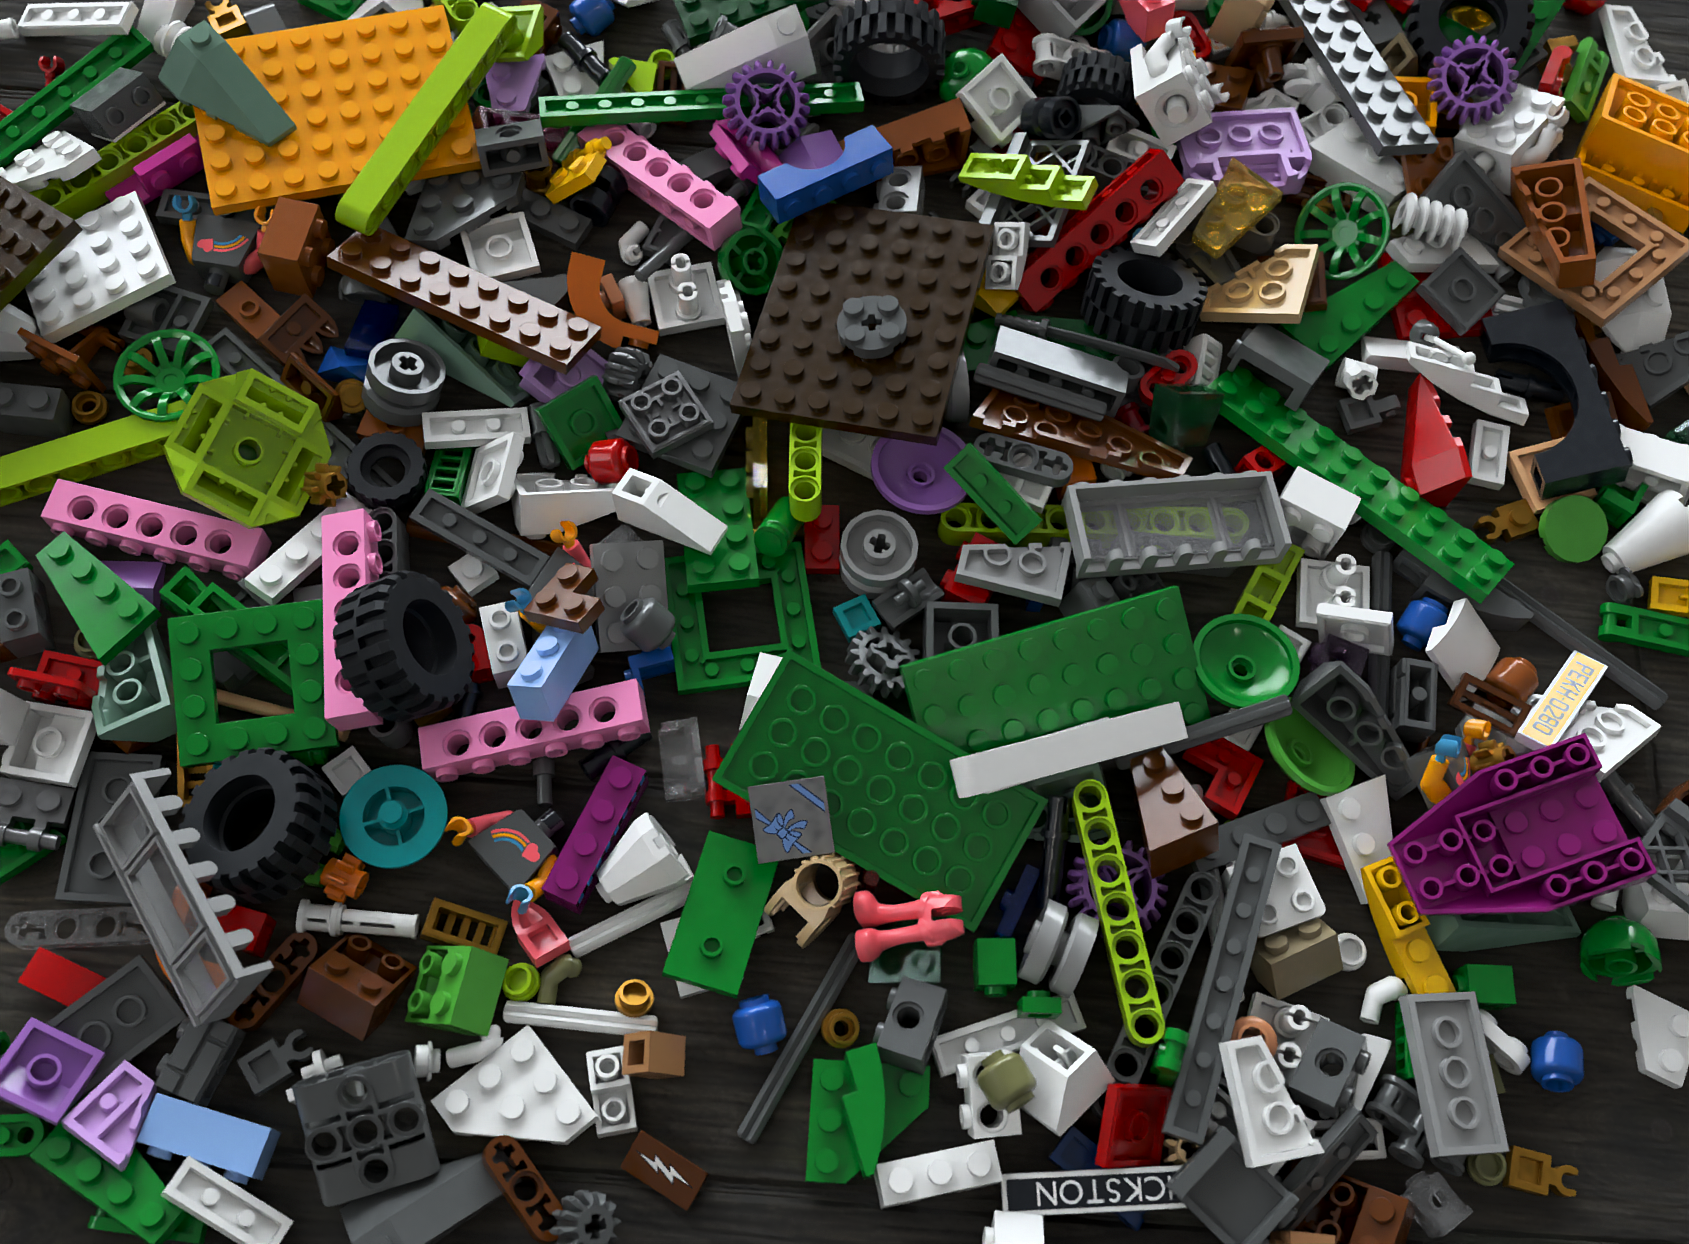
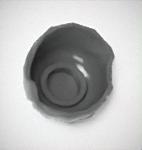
M343 275L339 282L338 293L340 300L346 299L358 306L375 305L378 303L385 306L387 301L392 300V296L346 275Z

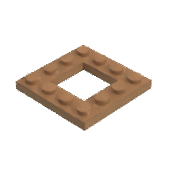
M1588 176L1584 179L1590 220L1638 250L1636 254L1602 282L1595 279L1594 285L1558 289L1527 226L1499 248L1497 257L1558 299H1563L1564 303L1602 328L1689 256V239Z

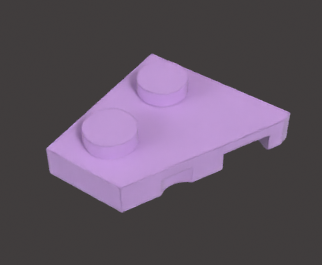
M544 53L533 55L528 61L494 63L486 74L495 123L527 118L531 108V99L535 96L539 86L538 78L541 70H545L546 67Z
M124 1060L61 1120L64 1129L122 1172L127 1167L136 1140L157 1091V1087L154 1085L155 1082Z

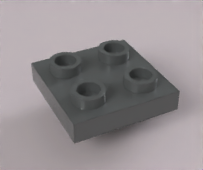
M170 285L124 308L126 320L118 335L130 344L148 333L164 329H181L199 335L215 305L209 297ZM162 339L168 356L174 357L175 349L180 339ZM193 342L186 349L184 361L194 345ZM153 343L144 346L146 349L155 351Z

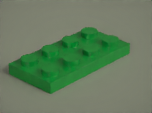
M746 468L716 470L712 478L697 472L677 474L678 492L728 526L727 532L711 555L683 545L688 594L760 587Z

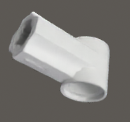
M1345 357L1339 367L1335 386L1347 389L1351 397L1364 400L1370 395H1375L1379 384L1376 381L1378 367Z

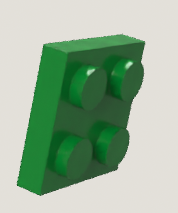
M597 375L588 377L535 409L566 466L572 471L584 464L589 447L595 441L607 440L605 432L616 428L620 429L623 423Z

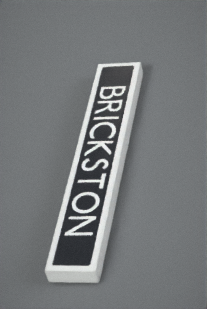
M1182 1165L1002 1174V1210L1033 1215L1187 1208L1165 1186Z

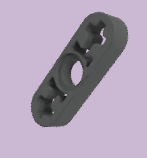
M983 433L974 442V447L1000 473L1055 488L1066 485L1071 479L1073 461L1066 453L995 433ZM988 445L994 447V452L990 456L984 455V450ZM1005 449L1009 450L1006 462L1002 461ZM1025 453L1032 458L1033 462L1027 467H1020L1014 463L1013 457L1016 454ZM1039 459H1043L1041 471L1037 470ZM1055 464L1061 465L1059 475L1052 473V468Z

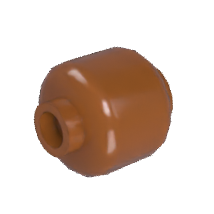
M1505 657L1500 659L1484 680V682L1525 703L1539 686L1536 668L1531 662L1522 657ZM1487 694V699L1491 703L1501 708H1513L1507 703Z

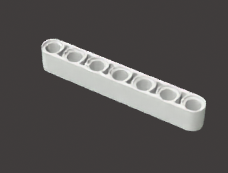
M1173 702L949 761L958 797L965 798L1188 738L1180 703Z

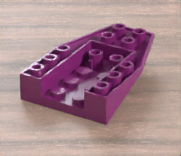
M1586 733L1477 771L1387 844L1419 915L1547 913L1643 883L1657 873L1640 837L1628 840L1595 774L1603 766Z

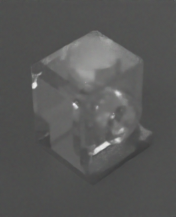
M1424 1170L1418 1172L1405 1183L1408 1190L1400 1195L1410 1200L1415 1210L1414 1218L1429 1238L1445 1236L1473 1213L1468 1205L1463 1204L1439 1171L1428 1174ZM1433 1194L1442 1204L1440 1208L1433 1204Z

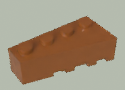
M960 97L876 128L893 148V167L922 166L923 175L928 176L961 169L965 165L971 126ZM844 140L838 141L841 149L844 152ZM882 178L855 191L876 187L877 181H882Z
M1581 158L1511 167L1510 195L1558 289L1594 285L1596 252Z

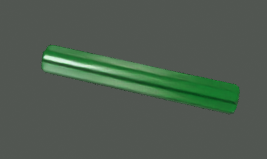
M621 56L595 94L620 93L636 70V65L633 61L625 56ZM572 126L552 154V159L555 163L563 167L562 161L567 158L568 154L575 149H581L577 134L587 126Z

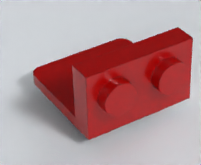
M44 650L36 672L10 667L7 675L17 682V688L32 693L31 698L36 701L55 704L56 700L68 702L67 705L71 708L91 711L93 696L98 695L100 680L96 677L98 666L103 664L98 660Z

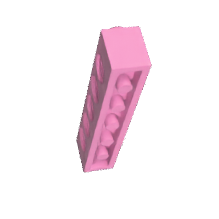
M596 125L586 127L577 134L581 149L585 148V144L594 138L608 137L611 140L612 147L606 151L604 156L607 160L605 165L612 167L625 178L628 183V190L713 251L717 250L734 232L743 228L740 216L741 209L734 198L731 196L726 197L720 193L711 182L703 181L694 175L689 167L686 165L681 166L671 159L666 151L658 150L643 135L635 134L626 125Z
M57 479L41 514L44 521L51 527L50 531L57 536L65 531L71 537L84 538L90 544L98 547H106L109 544L117 546L122 551L131 555L140 556L141 553L153 555L157 560L167 564H174L175 561L186 563L192 569L204 573L209 572V570L219 571L224 576L236 581L244 579L266 560L272 545L263 528L248 529L234 521L63 479ZM93 513L91 517L83 520L86 515ZM127 521L123 527L117 528L120 523ZM162 529L158 535L150 537L154 531ZM196 537L193 543L184 545L187 540ZM231 546L225 553L218 554L223 547Z
M361 508L321 516L325 720L339 731L383 724V718L377 716V712L369 711L363 706L364 701L361 698H356L351 692L350 688L352 686L348 679L344 680L340 672L343 669L340 659L336 660L334 651L337 647V641L333 639V629L338 624L334 620L344 598L353 592L354 589L378 580L379 574L383 572L382 560L378 553V542L382 540L381 527L377 520H373L366 510ZM358 581V583L351 588V586Z
M637 679L571 693L554 722L520 719L516 706L418 728L422 770L438 782H451L458 779L459 775L472 772L475 774L490 773L495 770V767L507 764L512 766L526 765L531 762V759L538 757L557 758L566 755L569 750L578 748L597 749L602 747L605 742L618 739L620 741H632L638 739L641 734L650 732L644 692ZM615 712L614 717L610 721L600 722L604 714ZM579 720L574 729L564 730L568 722ZM536 728H542L539 736L528 739L531 731ZM506 736L500 746L492 747L493 742L498 737ZM469 744L465 753L456 756L457 750L461 746Z

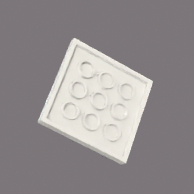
M136 191L120 196L113 202L95 211L87 212L82 217L76 219L75 222L83 230L25 287L43 339L54 344L176 283L143 201Z

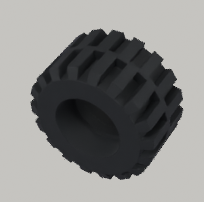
M1098 51L1079 53L1078 57L1073 56L1069 59L1068 63H1065L1056 97H1072L1079 105H1119L1133 116L1136 99L1134 97L1132 65L1130 62H1124L1123 57L1119 55L1113 56L1111 55L1112 53L1106 51L1105 53H1099Z

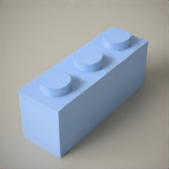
M546 625L507 684L520 719L555 721L599 650L592 626L584 634Z
M156 1093L136 1141L149 1145L146 1154L168 1161L171 1160L173 1153L185 1157L190 1156L208 1168H211V1165L226 1169L223 1175L224 1178L247 1185L250 1177L263 1180L281 1132Z

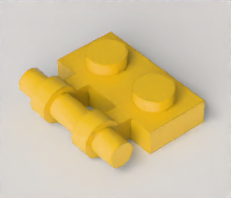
M608 137L594 138L585 144V148L571 151L567 158L562 161L563 167L558 169L550 178L552 185L545 196L553 204H556L594 183L607 161L604 156L606 151L612 147L611 140Z

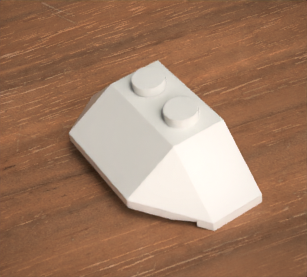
M1605 246L1596 256L1595 279L1602 282L1636 254L1638 250L1635 248ZM1661 278L1601 328L1606 336L1610 338V341L1622 350L1621 354L1637 350L1640 346L1649 343L1655 344L1665 340L1672 312L1664 278Z

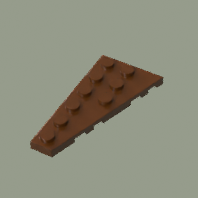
M995 388L992 389L972 415L969 423L970 427L1157 479L1175 478L1184 475L1193 459L1110 416L1105 415L1101 422H1097Z

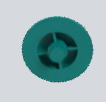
M407 765L383 766L362 776L347 792L340 810V831L349 850L363 862L384 869L402 868L420 861L437 846L447 825L448 807L442 789L424 771Z

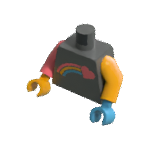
M175 195L172 199V205L176 211L182 213V219L179 220L181 242L188 262L195 266L200 277L206 279L204 289L213 295H223L227 283L237 284L241 280L245 284L249 283L252 275L263 268L257 252L274 209L270 210V217L267 221L265 219L267 212L265 206H258L255 209L254 218L256 222L198 214L197 218L193 219L192 214L198 209L196 198L188 195L189 206L183 209L180 195Z
M571 521L560 522L565 531L564 536L559 529L551 531V540L556 543H563L564 546L562 549L557 547L530 589L518 588L511 590V595H514L517 601L510 600L505 602V609L508 612L519 611V616L538 633H542L546 625L528 621L523 612L524 608L566 563L591 568V561L587 553L576 539L578 534L577 527ZM591 587L585 595L593 597V588Z
M1481 719L1468 720L1463 727L1464 739L1462 736L1444 734L1436 744L1430 745L1405 759L1429 810L1473 775L1469 759L1477 748L1474 745L1475 739L1483 741L1488 739L1492 727L1491 722Z
M551 808L535 822L524 810L519 809L515 812L506 810L470 819L456 816L449 821L444 831L455 830L459 833L451 841L454 846L463 844L466 837L471 838L468 843L472 850L509 890L506 904H509L512 900L520 901L521 904L517 912L525 914L530 902H534L544 894L542 887L559 855L557 847L549 838L559 831L565 823Z

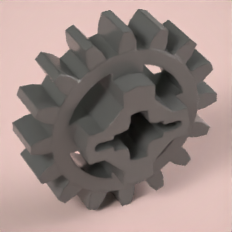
M870 626L866 633L860 630L846 650L848 655L845 658V663L852 665L848 671L849 675H858L860 678L856 684L859 686L865 683L869 685L870 694H873L876 689L881 691L883 698H887L890 692L896 698H900L903 692L906 693L899 666L918 661L916 658L920 651L909 648L910 639L904 641L899 639L900 632L897 630L891 635L888 634V630L884 626H882L879 632Z

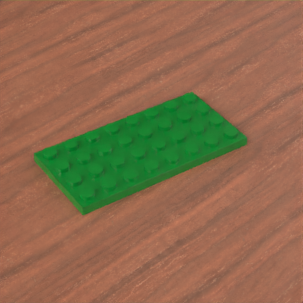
M1174 585L899 666L914 722L970 755L1037 738L1104 717L1110 719L1173 702L1180 703L1185 727L1211 718L1205 691L1196 678L1195 667H1198L1180 589L1179 586Z
M789 649L783 656L712 778V781L749 801L748 787L824 776L835 852L917 900H920L923 893L930 891H940L943 894L961 896L963 911L947 917L963 920L964 927L973 932L976 931L1048 802L1046 798L1021 784L989 794L982 793L959 798L949 760L970 754Z

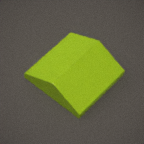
M541 4L498 7L517 16V28L511 41L495 63L528 61L543 46L544 8Z

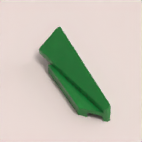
M184 566L159 591L164 607L177 617L247 608L214 582L206 587L187 566ZM288 643L227 651L293 697Z

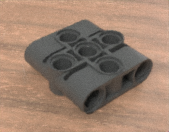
M409 1050L393 1052L312 1076L291 1086L306 1139L305 1152L312 1161L324 1206L342 1204L428 1177L440 1170L441 1166L426 1114V1103L420 1092ZM358 1080L365 1084L367 1092L362 1096H353L347 1092L345 1085L350 1081ZM405 1107L413 1108L417 1112L418 1118L413 1122L405 1123L398 1119L396 1112ZM361 1120H370L376 1124L378 1130L371 1135H364L357 1130L356 1124ZM321 1132H328L335 1137L337 1143L331 1147H323L317 1143L315 1136ZM372 1159H380L387 1164L388 1169L383 1173L376 1174L371 1172L366 1164Z

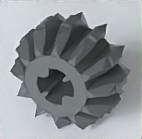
M618 346L614 352L609 354L608 363L604 364L605 372L602 375L604 379L602 386L610 400L615 403L641 390L653 367L649 354L639 349Z
M578 1190L574 1193V1196L561 1198L563 1210H555L551 1213L558 1220L557 1226L549 1230L552 1235L559 1236L555 1244H608V1242L614 1243L619 1240L613 1233V1227L622 1221L612 1217L617 1205L607 1202L606 1194L593 1191L591 1193L589 1190Z

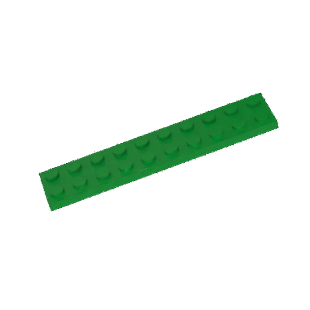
M1240 366L1233 373L1227 370L1201 392L1199 396L1201 401L1294 469L1299 466L1362 498L1355 511L1357 515L1479 604L1485 600L1513 567L1514 563L1508 560L1501 551L1493 549L1479 539L1473 531L1464 528L1451 519L1444 510L1433 506L1424 498H1421L1416 490L1405 486L1394 478L1387 469L1376 465L1365 457L1359 449L1348 445L1337 437L1331 429L1322 426L1309 417L1303 409L1298 408L1295 412L1284 404L1287 400L1280 396L1277 390L1266 386L1255 378L1249 370Z

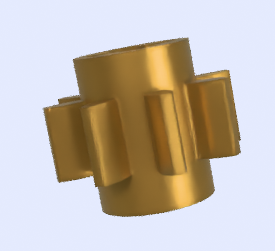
M315 463L316 471L304 473L305 480L302 491H306L311 496V504L336 507V499L347 497L346 491L349 481L340 473L341 466Z
M1495 739L1478 743L1479 750L1473 751L1469 759V765L1474 775L1479 770L1516 758V754L1510 746H1505L1503 742L1496 743Z

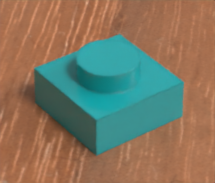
M865 594L833 608V615L848 643L856 637L860 630L866 633L870 626L875 630L880 629L881 622Z

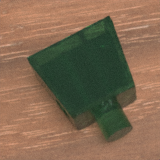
M1155 383L1149 427L1150 436L1182 453H1185L1186 447L1204 446L1208 441L1225 394L1203 384Z

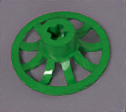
M1353 182L1333 184L1318 191L1302 208L1295 227L1294 242L1295 244H1304V239H1327V242L1319 247V252L1323 251L1324 254L1335 250L1330 262L1329 271L1325 270V279L1337 281L1351 279L1370 269L1385 251L1391 230L1390 215L1382 198L1372 189ZM1341 191L1358 192L1352 202L1349 214L1346 213L1343 207ZM1329 195L1332 197L1333 207L1337 215L1335 219L1316 206ZM1369 197L1375 203L1378 210L1368 213L1359 219L1361 205L1364 199ZM1309 214H1313L1328 225L1327 230H1304ZM1382 218L1381 238L1368 234L1366 228L1368 224ZM1366 243L1378 246L1373 255L1364 262L1359 250ZM1345 253H1349L1357 268L1338 273L1342 257Z
M181 329L158 330L140 337L125 349L115 366L113 385L117 398L133 415L154 422H170L179 420L184 409L168 414V404L183 400L188 404L195 391L194 385L221 377V366L213 347L196 333ZM162 339H180L175 349L173 362H170L167 357ZM191 342L204 350V352L193 356L184 365L186 349ZM153 343L160 366L156 367L136 352L144 346ZM210 360L212 377L202 374L193 375L194 370L201 363ZM132 361L145 369L151 376L134 374L124 376V371L128 362ZM132 384L148 387V389L134 396L131 401L124 390V386ZM152 397L159 398L157 414L147 412L139 407L144 401Z

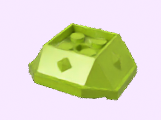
M253 368L199 383L163 446L181 495L248 529L300 516L310 497L306 491H302L305 480L304 473L316 471L315 463H328L332 456L322 423L319 405ZM239 446H251L256 451L257 458L252 461L245 460L239 454Z

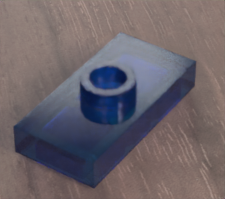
M365 299L344 346L345 354L347 356L369 359L371 350L378 343L389 339L399 316L398 305Z
M1027 864L1021 873L1014 891L1009 888L1006 889L998 906V909L1004 911L992 938H1010L1040 874L1038 872L1039 869Z

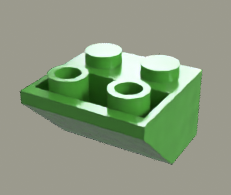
M427 945L425 954L419 963L420 972L414 992L408 1000V1012L405 1022L462 1035L488 1037L509 959L473 946Z

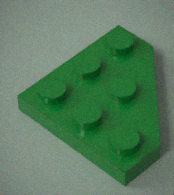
M813 1059L805 1182L845 1185L861 1170L840 1102L843 1095L854 1092L846 1063L843 1060ZM881 1063L885 1089V1123L880 1152L929 1107L930 1066H926L924 1074L921 1075L891 1064Z

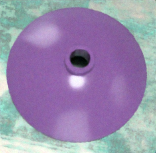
M944 427L941 429L937 446L881 437L875 445L871 457L870 467L873 482L885 499L902 510L928 515L948 511L960 504L968 494L943 467L966 444L956 434ZM914 479H921L924 482H918Z

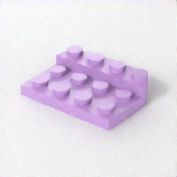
M1295 107L1211 112V124L1175 142L1183 166V179L1193 178L1214 181L1217 192L1232 198L1298 194L1305 182L1312 161V153Z

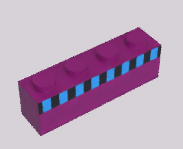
M612 755L542 887L547 900L579 915L581 914L599 880L596 874L617 845L649 783L645 769Z

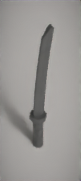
M997 313L995 317V326L1000 327L1002 325L1017 331L1036 334L1039 338L1045 340L1051 337L1114 353L1178 372L1180 368L1179 364L1163 356L1085 334L1052 327L1050 319L1044 318L1039 322L1015 316L1012 317L1006 314L1002 315L1001 313Z

